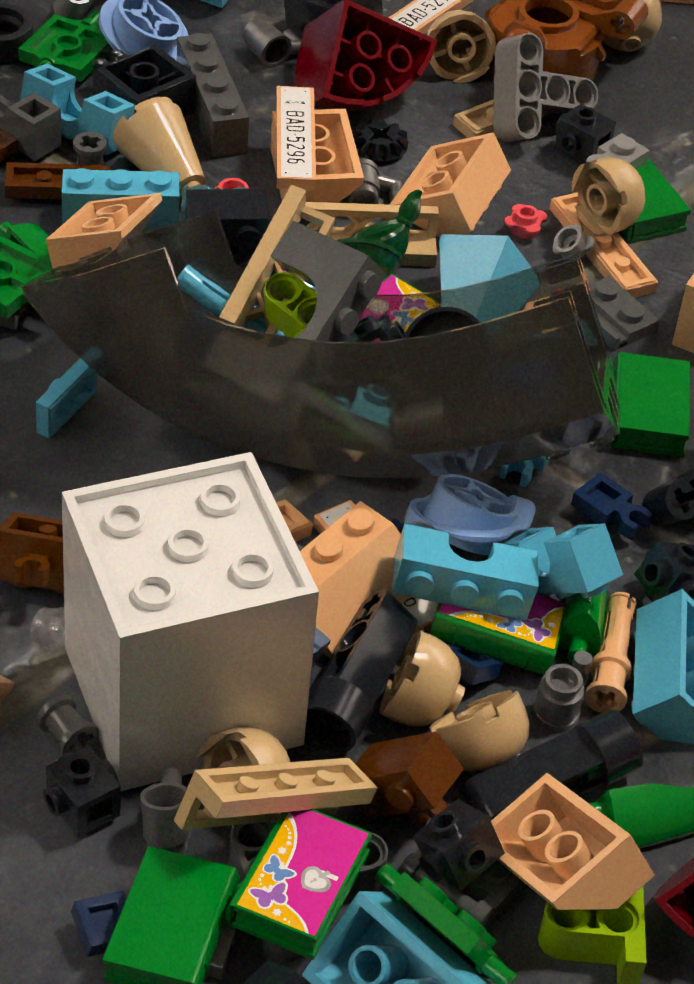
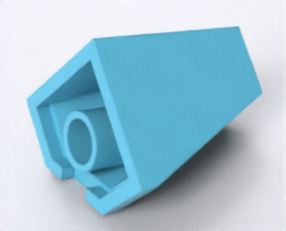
M442 234L440 237L442 307H456L469 312L484 324L493 337H495L539 288L541 284L540 278L509 236Z

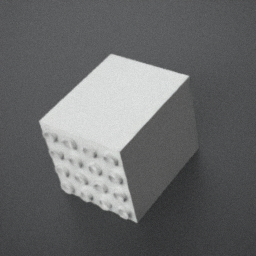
M252 452L63 491L65 649L92 721L98 727V737L106 758L116 771L121 791L160 782L162 774L167 768L178 769L181 776L194 773L195 770L204 769L203 762L205 756L198 758L201 746L208 737L232 728L247 726L267 731L279 740L285 750L304 745L319 590Z

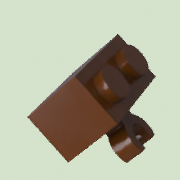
M12 512L0 526V580L12 582L14 586L21 588L35 586L52 589L58 594L64 595L62 520Z
M437 731L372 743L356 762V765L378 788L370 804L355 806L368 819L408 813L411 821L418 828H423L430 818L432 819L448 807L442 798L464 768Z

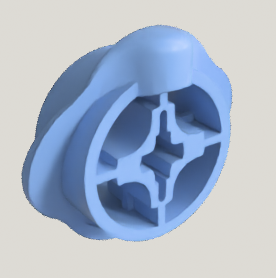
M107 0L99 12L98 22L102 34L115 51L121 50L127 55H132L156 44L176 60L177 37L189 36L179 16L160 0Z
M442 474L439 476L431 494L424 498L411 500L404 522L405 524L448 532L449 544L472 553L489 556L493 542L499 543L517 531H524L530 528L536 507L534 502L516 495L507 497L497 489L478 480L457 474Z

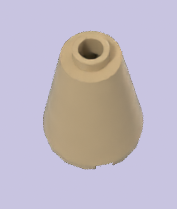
M154 97L140 102L134 106L136 110L134 115L128 120L123 116L118 121L113 131V142L118 151L141 171L179 172V202H186V190L203 189L206 179L182 111L177 104H174L167 97Z

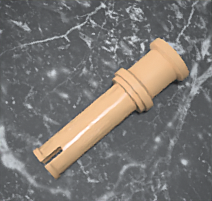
M615 592L608 597L600 652L592 658L590 672L593 680L586 689L585 700L591 709L600 713L610 709L619 712L626 706L627 693L624 685L630 678L632 671L631 663L627 658L636 600L632 597L629 599L628 604L630 594L626 592Z

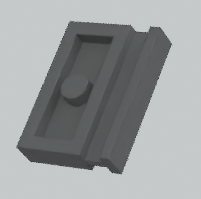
M610 276L580 288L578 294L573 295L570 292L565 297L564 307L577 319L585 318L592 332L613 351L618 350L619 345L622 343L629 345L656 333L660 320Z

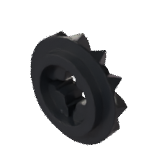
M370 119L367 124L358 123L356 129L352 131L358 155L369 160L392 161L403 156L408 149L407 132L400 130L399 125L396 123L387 124L385 119L382 122H375Z

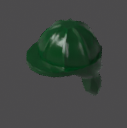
M417 189L409 193L400 205L397 216L393 220L366 226L354 233L350 238L337 239L336 241L369 255L387 274L386 277L391 273L395 275L397 269L403 265L404 260L402 256L408 247L409 230L421 211L422 191Z

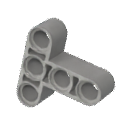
M524 33L503 38L497 44L495 50L493 128L496 137L500 141L507 143L531 139L537 136L541 128L542 112L564 114L580 103L594 108L597 104L598 89L592 80L543 71V45L537 35Z

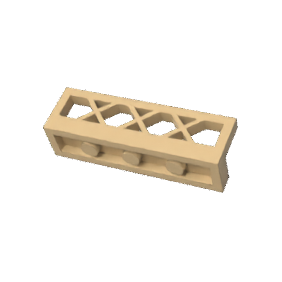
M291 184L219 316V327L226 328L257 345L270 347L279 330L266 318L261 292L273 270L276 273L283 272L280 265L271 257V254L292 221L299 223L301 218L321 226L319 233L329 236L335 224L334 217L305 205L306 190ZM257 302L259 308L253 309L254 305ZM263 317L267 330L261 340L241 332L245 322Z
M305 203L306 206L334 218L344 216L352 221L346 227L333 226L328 237L334 240L350 238L361 228L369 226L368 222L374 218L393 220L400 208V205ZM421 206L417 219H429L427 230H409V242L407 250L402 256L404 260L402 266L436 267L438 206ZM312 222L306 226L317 232L321 228V226Z
M350 758L201 769L194 771L173 821L181 830L275 821L281 812L313 809L326 815L336 814L341 806L370 804L378 787ZM202 803L205 806V808L203 810H198Z

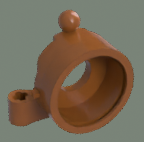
M501 0L485 12V18L488 19V25L495 35L496 46L503 38L533 33L538 36L543 45L544 72L593 80L598 72L599 62H603L606 58V51L602 46L604 35L622 40L628 39L647 19L648 7L644 0ZM494 55L492 61L489 64V70L493 74H495Z

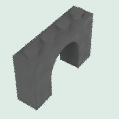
M292 221L272 252L271 257L287 273L298 277L301 281L316 288L317 303L311 321L293 340L274 347L257 345L224 328L202 362V365L221 381L295 420L302 408L310 401L312 392L324 373L334 363L336 354L348 335L356 328L360 316L371 299L380 290L381 283L387 274L369 255L298 222Z

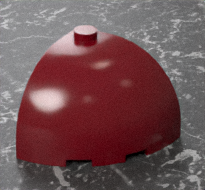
M342 0L305 26L295 70V87L314 88V108L346 109L347 112L373 108L390 101L406 91L423 74L434 53L437 40L350 0Z

